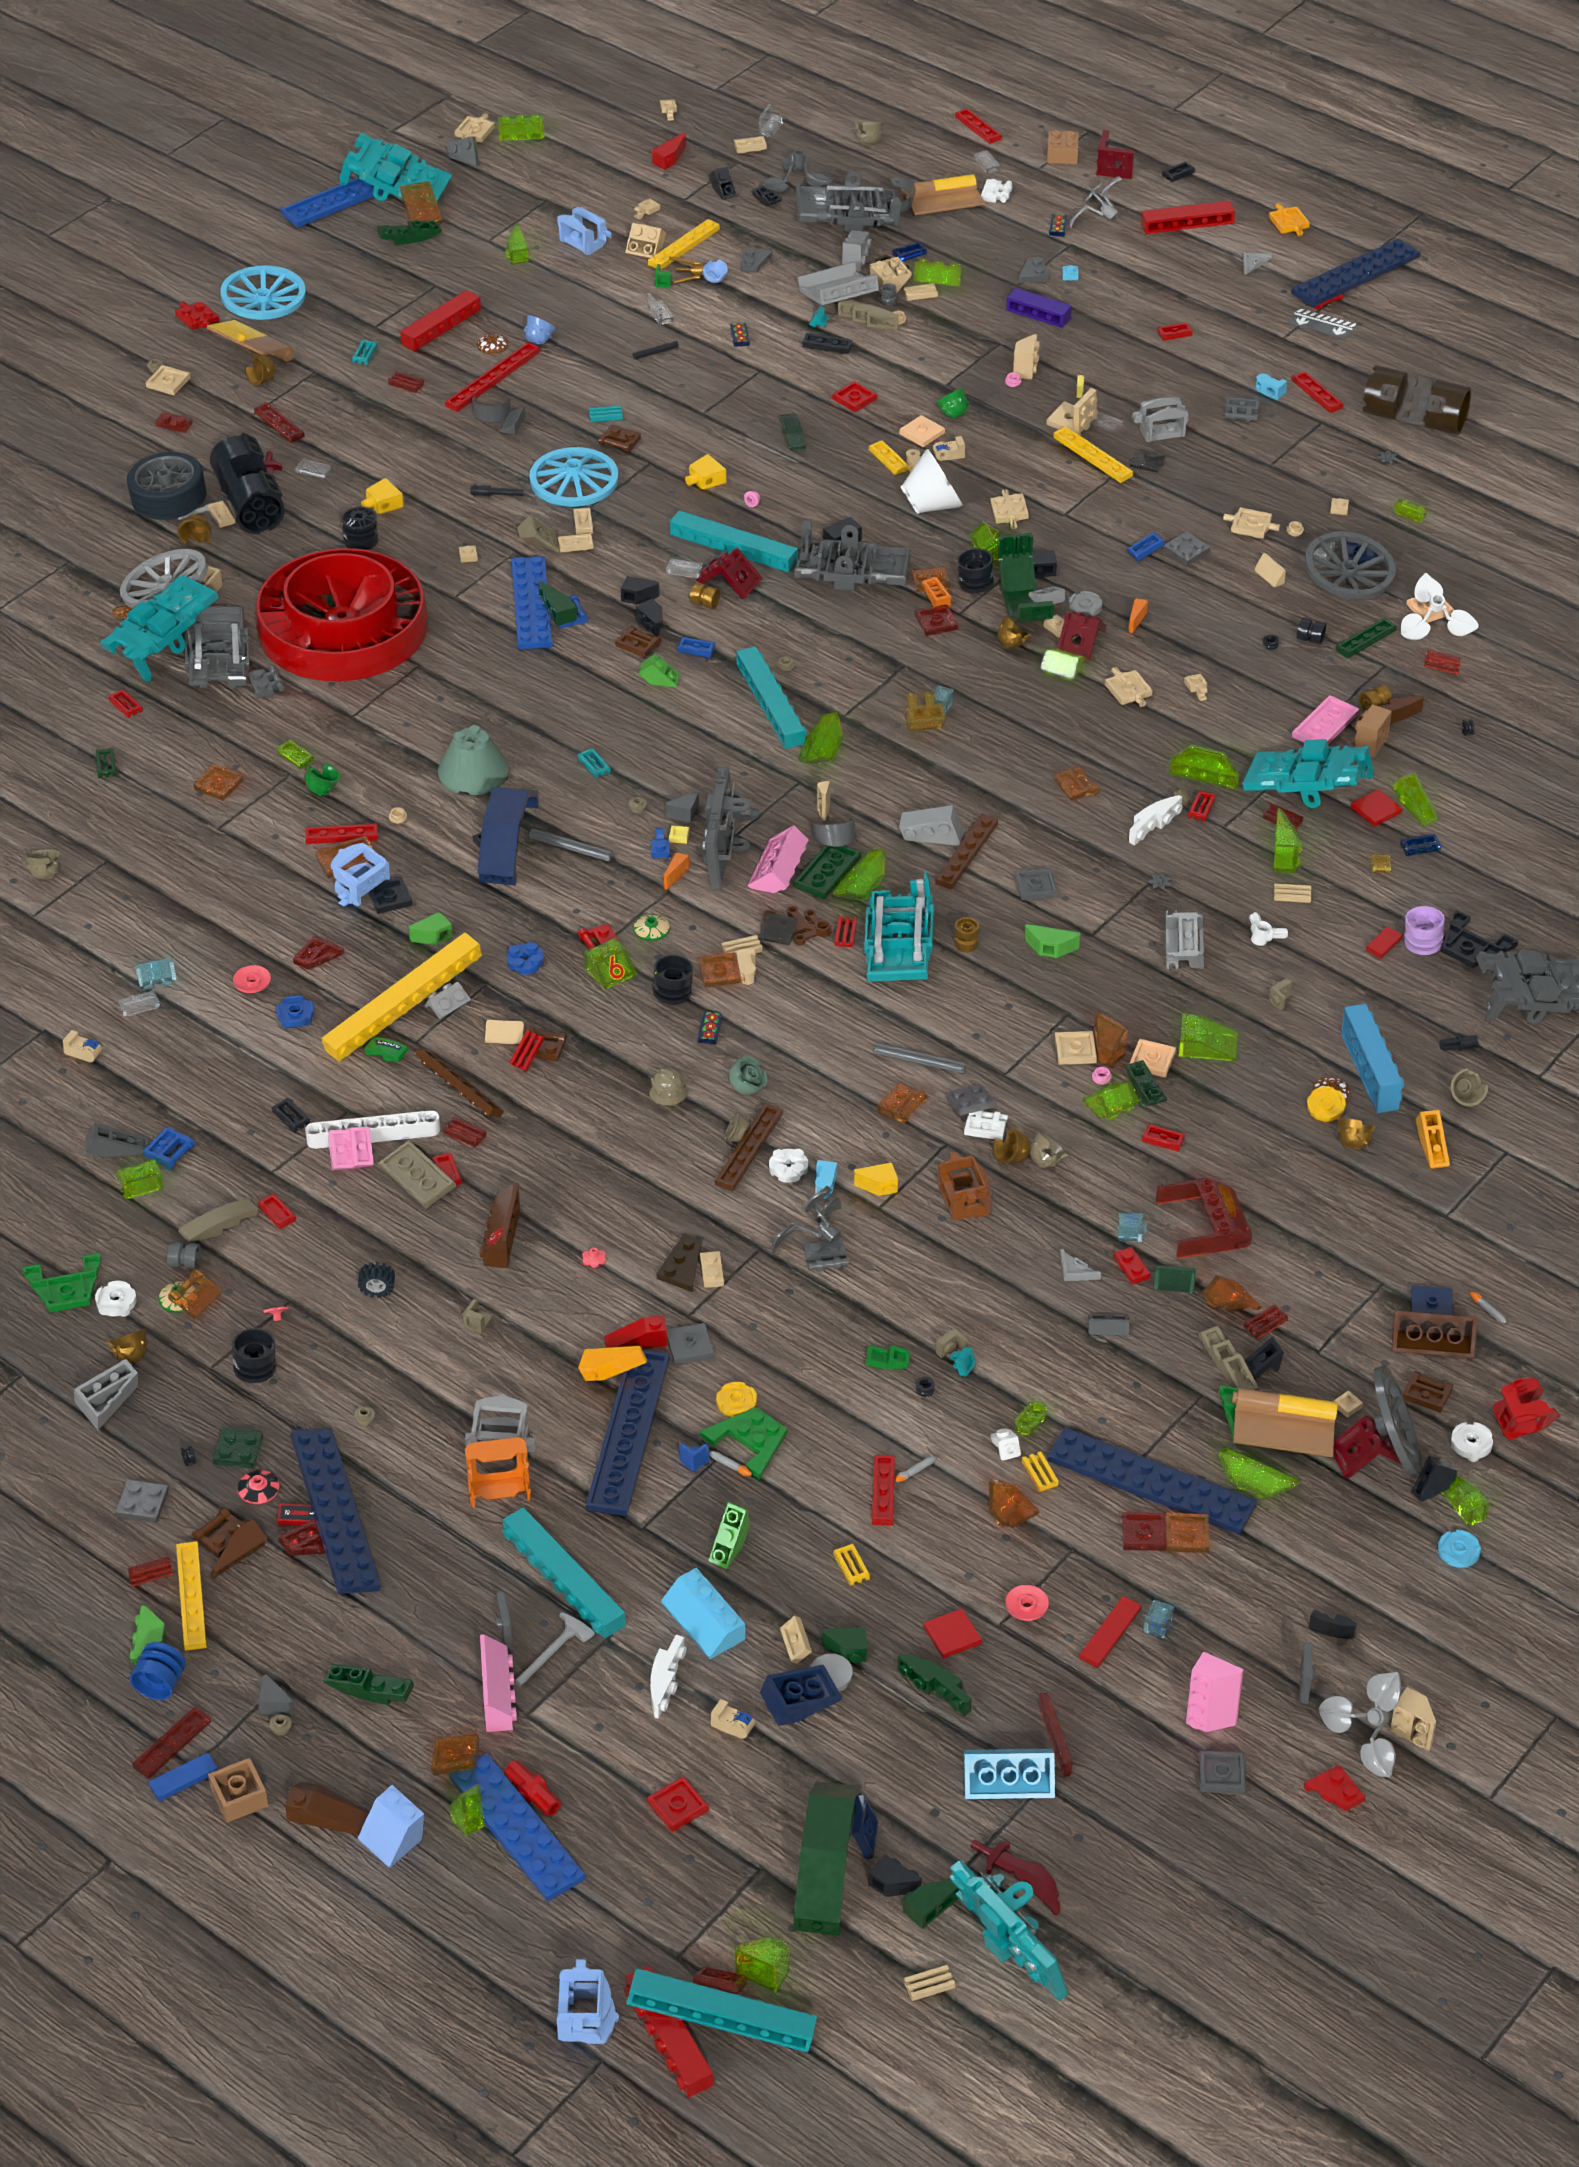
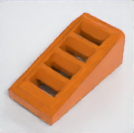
M937 577L921 581L936 611L951 606V596Z
M1134 600L1129 622V633H1133L1146 616L1148 600Z
M675 853L663 875L664 889L668 890L690 868L689 855Z

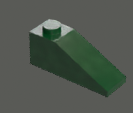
M538 582L539 597L557 626L577 621L576 613H578V607L576 603H573L567 595L543 582Z
M950 1878L919 1886L915 1891H910L904 1897L903 1913L920 1928L924 1929L958 1900L956 1893L959 1889Z

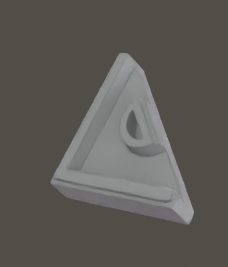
M1243 253L1244 274H1248L1272 260V254Z
M1060 1249L1064 1281L1101 1280L1100 1271L1092 1270L1085 1262L1077 1257L1073 1258L1065 1253L1064 1249Z

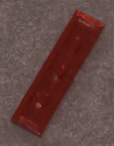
M268 402L254 408L256 415L291 443L305 437L304 432Z
M1047 1692L1040 1693L1039 1709L1062 1776H1070L1072 1760L1052 1702Z
M193 1707L132 1763L133 1768L150 1779L211 1723V1718L196 1707Z

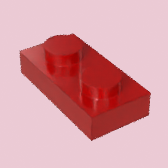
M1132 1246L1114 1252L1115 1261L1132 1285L1150 1279V1272Z

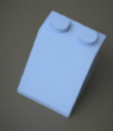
M391 1785L376 1798L358 1836V1840L385 1865L391 1868L422 1840L424 1813Z

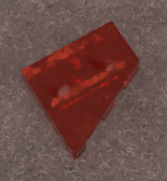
M313 936L293 958V963L310 970L343 955L344 949Z
M314 1520L279 1536L278 1542L290 1556L326 1554L317 1523Z

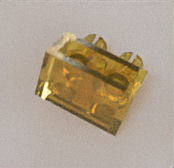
M930 691V695L929 692L923 694L925 705L919 706L916 693H913V697L912 693L906 696L909 706L905 714L908 732L942 729L946 720L943 704H936L934 692Z

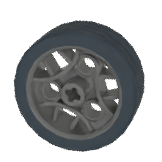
M162 452L150 455L137 462L127 475L131 504L136 512L147 518L168 520L185 516L197 509L204 502L207 495L200 462L184 453Z

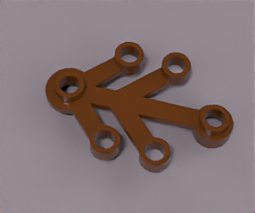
M789 906L787 908V916L795 920L777 917V913L774 910H765L762 913V921L766 926H773L772 923L791 927L782 930V932L779 930L777 933V940L779 942H785L788 939L787 936L803 930L809 931L794 936V943L798 946L804 945L805 940L815 936L826 937L832 933L830 923L820 920L813 909L805 911L804 919L796 906ZM783 919L787 924H782L780 921Z

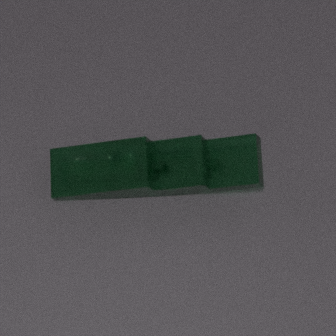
M796 414L779 415L782 431L785 435V443L789 450L806 449L803 432Z

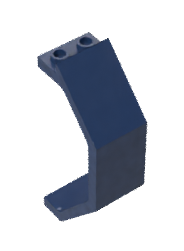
M493 787L482 825L477 871L480 882L516 885V856L520 825L525 808L538 809V790Z

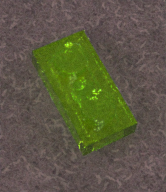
M288 740L277 747V753L299 769L314 761L312 754L292 740Z

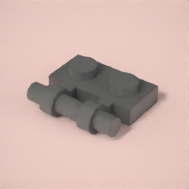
M1227 397L1225 418L1231 419V421H1236V419L1246 420V422H1251V420L1257 421L1259 399Z
M274 665L269 667V672L265 673L264 669L248 672V680L257 699L274 695L273 690L276 689L279 691L285 690V682Z
M836 1239L832 1243H829L827 1240L803 1243L809 1271L817 1270L818 1272L823 1271L825 1268L833 1267L834 1269H841V1266L849 1265L843 1239Z

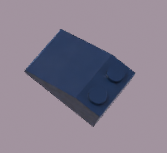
M824 1665L767 1675L760 1691L778 1726L799 1722L842 1699Z

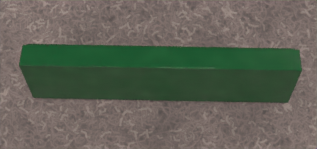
M1383 618L1338 644L1336 651L1348 659L1395 632L1397 626Z

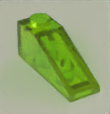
M519 223L515 224L507 242V249H505L506 259H509L511 264L529 262L528 247Z
M1416 773L1401 777L1393 785L1400 802L1422 826L1439 820Z
M1456 1476L1450 1488L1442 1492L1468 1526L1487 1519L1489 1502L1478 1488Z
M479 1785L460 1794L450 1805L451 1820L465 1837L484 1827L481 1787Z

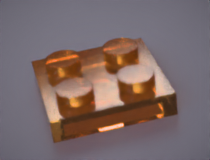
M213 764L193 786L196 791L224 801L244 781V778L239 773Z
M735 952L698 957L704 988L741 983V974Z
M1166 1513V1552L1209 1553L1208 1514Z
M478 1733L435 1740L431 1765L433 1776L476 1768L480 1743Z

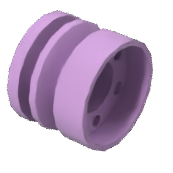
M1419 906L1407 912L1405 916L1404 943L1409 951L1419 955H1430L1442 948L1445 919L1440 910L1429 906Z

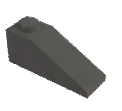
M94 1123L85 1138L86 1153L101 1157L143 1154V1150L149 1145V1137Z

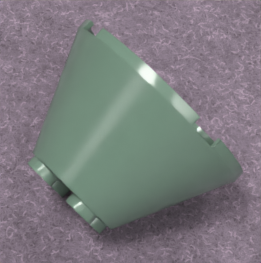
M476 725L454 733V738L438 766V776L441 783L447 789L458 794L460 791L468 792L469 795L491 792L493 787H500L506 781V776L509 773V764L489 735Z

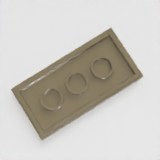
M409 1140L378 1162L379 1166L425 1209L456 1187L455 1182Z

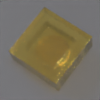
M1371 855L1372 872H1391L1390 855Z

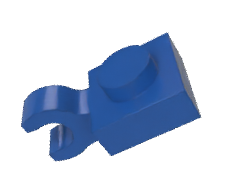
M656 828V840H651L652 858H670L669 840H664L663 828Z

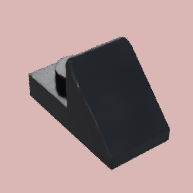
M1273 1337L1266 1341L1245 1360L1253 1378L1256 1380L1270 1367L1279 1371L1284 1351Z

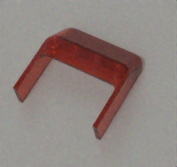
M1211 1178L1157 1186V1205L1201 1198L1214 1233L1210 1235L1178 1240L1177 1259L1245 1248L1251 1244L1252 1233L1236 1193L1230 1186Z

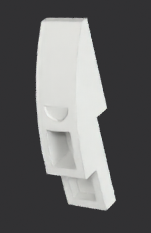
M1178 795L1160 800L1135 815L1133 827L1130 829L1129 843L1136 845L1155 827L1162 829L1166 824H1169L1172 818L1182 810V796Z
M679 1635L674 1637L668 1651L659 1648L652 1667L651 1703L654 1718L659 1719L662 1711L665 1712L667 1710L669 1698L677 1690L678 1683L675 1682V1674L678 1669V1662L684 1658L687 1650L684 1646V1637Z

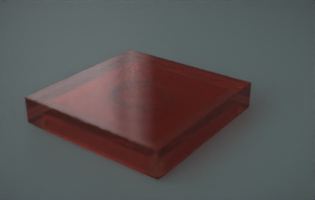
M947 604L915 611V617L926 636L958 630V623Z
M1122 1513L1123 1550L1166 1551L1165 1513Z
M704 1966L694 1975L693 1983L738 1994L746 1986L748 1977Z

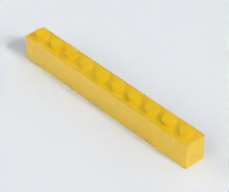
M463 933L323 1036L321 1039L324 1050L338 1062L349 1056L354 1050L364 1045L365 1042L376 1036L381 1030L391 1025L400 1016L406 1014L408 1010L449 982L458 973L464 971L473 962L477 961L482 956L480 944L468 934Z

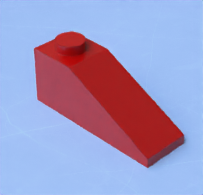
M683 132L653 149L652 163L664 170L675 165L686 147V133Z
M664 1315L644 1317L605 1335L606 1348L640 1346L641 1349L667 1346V1328Z

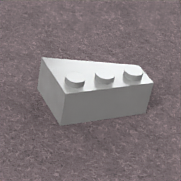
M850 231L848 238L843 242L842 265L855 262L856 271H861L862 266L866 263L869 248L872 245L870 232Z
M954 805L903 812L901 815L899 828L904 840L959 846L962 842L964 831Z
M125 1359L74 1389L76 1405L97 1430L105 1424L138 1387V1373Z

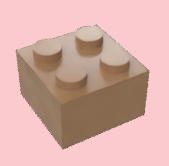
M1049 131L1047 163L1077 164L1079 132Z
M1373 704L1368 710H1365L1362 719L1358 720L1355 726V730H1357L1353 742L1355 747L1369 746L1370 756L1374 758L1388 739L1392 711Z
M250 1758L208 1774L210 1790L226 1823L268 1807L266 1790Z

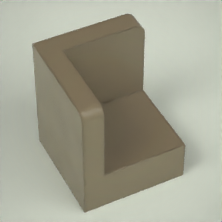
M475 1298L463 1313L464 1328L480 1334L483 1333L492 1320V1314L479 1310L478 1300Z

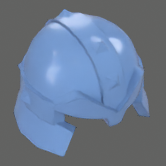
M528 315L527 325L523 331H525L527 341L539 345L552 338L551 335L555 332L556 327L540 318Z

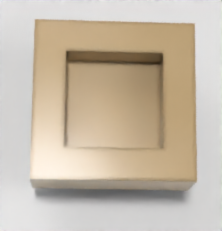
M1332 498L1330 513L1347 515L1349 500Z
M475 546L459 547L461 563L478 561Z
M1350 1391L1334 1400V1402L1338 1403L1337 1410L1347 1418L1362 1409L1363 1402Z

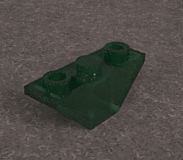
M1144 1060L1126 1065L1132 1094L1140 1106H1151L1167 1101V1097Z

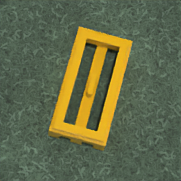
M1041 1451L1037 1452L1036 1456L1031 1454L1029 1458L1026 1456L1022 1457V1463L1039 1492L1058 1486L1059 1481ZM1030 1463L1034 1464L1045 1485H1042Z
M854 1544L834 1550L833 1555L850 1586L854 1585L856 1581L858 1583L862 1582L864 1578L865 1580L870 1579V1574ZM850 1550V1552H851L853 1558L855 1559V1561H856V1563H857V1565H858L860 1571L862 1572L861 1574L858 1573V1571H857V1569H856V1567H855V1565H854V1563H853L852 1559L850 1558V1556H849V1554H848L847 1551ZM840 1553L843 1554V1556H844V1558H845L847 1564L849 1565V1567H850V1569H851V1571H852V1573H853L854 1576H852L851 1572L849 1571V1569H848V1567H847V1565H846V1563H845V1561H844V1559H843V1557L841 1556Z

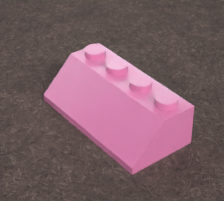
M794 825L770 838L747 886L751 889L770 893L785 890L790 884L789 880L794 875L796 866L801 861L802 853L806 850L805 846L808 839Z
M483 1634L480 1635L486 1732L513 1730L512 1721H517L516 1707L511 1708V1703H516L515 1690H510V1685H514V1673L509 1672V1668H513L512 1654L508 1655L506 1645Z
M1203 1651L1191 1672L1186 1724L1204 1732L1235 1726L1238 1719L1244 1669Z

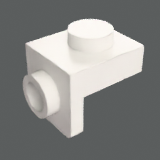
M999 1429L997 1433L990 1434L992 1443L999 1449L1001 1460L1021 1455L1018 1436L1010 1429Z

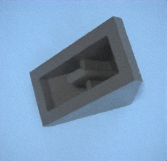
M694 792L665 802L666 818L691 823L699 808V793Z
M265 1674L262 1677L258 1699L260 1714L292 1716L294 1714L293 1700Z

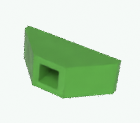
M1026 924L1025 941L1038 955L1059 958L1080 947L1081 933L1031 924Z
M728 1502L708 1560L709 1562L727 1569L744 1545L750 1528L747 1509Z
M141 1606L140 1614L136 1615V1627L138 1629L137 1632L133 1633V1645H135V1648L130 1651V1662H134V1667L139 1662L138 1659L146 1644L150 1642L166 1644L167 1635L164 1622L146 1606Z

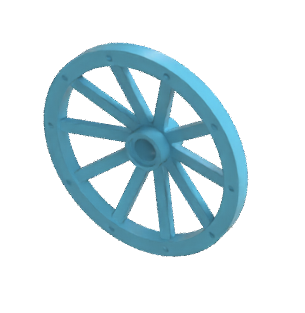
M265 265L248 267L234 272L222 283L220 294L223 305L230 312L244 318L265 320L279 318L298 309L305 300L306 289L303 280L296 273L285 268ZM261 274V288L257 289L247 277ZM265 274L279 276L270 289L266 288ZM285 278L294 283L275 292ZM242 280L253 293L232 285ZM296 288L299 290L298 295L279 297ZM228 290H231L248 298L228 297L227 293ZM292 301L291 303L287 304L286 306L281 305V304H279V303H276V302ZM233 302L250 304L240 307ZM254 307H257V308L260 309L261 311L250 310V309H252V308H254Z
M569 447L551 451L540 457L530 470V485L535 494L549 503L560 506L576 507L599 502L608 497L618 484V468L615 462L604 453L589 448ZM573 456H579V457H583V458H582L581 460H579V459H575V458H572V457H573ZM564 457L567 459L565 463L555 461ZM590 459H594L601 462L596 464H585ZM546 464L559 467L540 471ZM608 468L611 476L590 469ZM558 474L541 485L537 481V477ZM586 475L609 481V483L602 489ZM565 477L556 495L545 490ZM582 479L596 493L583 496L579 480ZM570 481L575 484L577 497L562 496Z

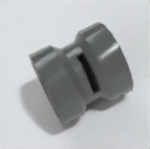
M884 284L881 286L882 304L890 306L896 303L895 294L897 288L895 285Z

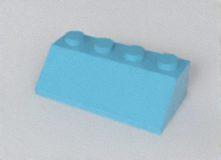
M697 1568L678 1577L661 1600L663 1606L709 1659L746 1639L745 1623Z
M1053 1749L964 1750L965 1799L1055 1798Z

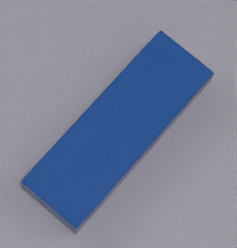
M206 1753L149 1781L148 1785L158 1802L207 1779L208 1774L217 1771L218 1767L209 1753Z

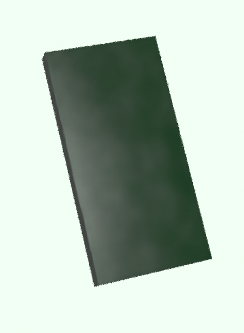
M825 845L793 882V887L826 899L861 858V852L846 846L833 847Z

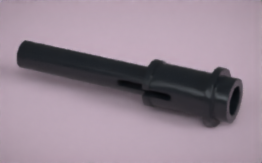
M474 484L471 485V495H474V497L476 495L489 497L491 495L524 496V489L491 488V486H476Z

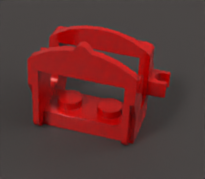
M1533 1376L1526 1379L1520 1378L1511 1384L1505 1385L1501 1389L1504 1399L1493 1404L1492 1408L1503 1435L1509 1440L1544 1430L1560 1417L1555 1408L1549 1409L1545 1401L1538 1400L1544 1390L1542 1385Z

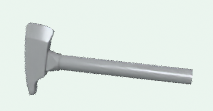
M561 1612L559 1617L565 1622V1630L515 1680V1684L521 1687L571 1637L576 1636L582 1642H586L595 1635V1632L578 1619Z

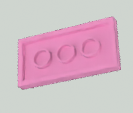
M1329 695L1292 732V737L1304 743L1306 740L1326 739L1329 744L1359 714V708Z

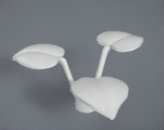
M1427 573L1419 579L1414 591L1415 598L1420 603H1427L1429 601L1430 608L1424 619L1418 614H1409L1404 617L1401 623V635L1403 637L1418 640L1427 636L1430 631V625L1425 621L1432 611L1437 613L1441 610L1444 611L1446 618L1450 620L1447 628L1453 635L1465 636L1478 629L1477 621L1463 610H1454L1451 613V617L1449 616L1446 609L1447 606L1444 605L1445 599L1442 586L1437 581L1432 579Z

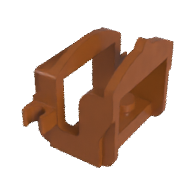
M957 1152L949 1153L951 1159L940 1163L938 1166V1186L952 1219L960 1220L989 1215L992 1207L993 1192L989 1191L990 1181L985 1170L976 1162L973 1156L959 1157ZM972 1167L976 1178H972L970 1172L951 1174V1171ZM967 1185L971 1186V1188L955 1192V1188Z

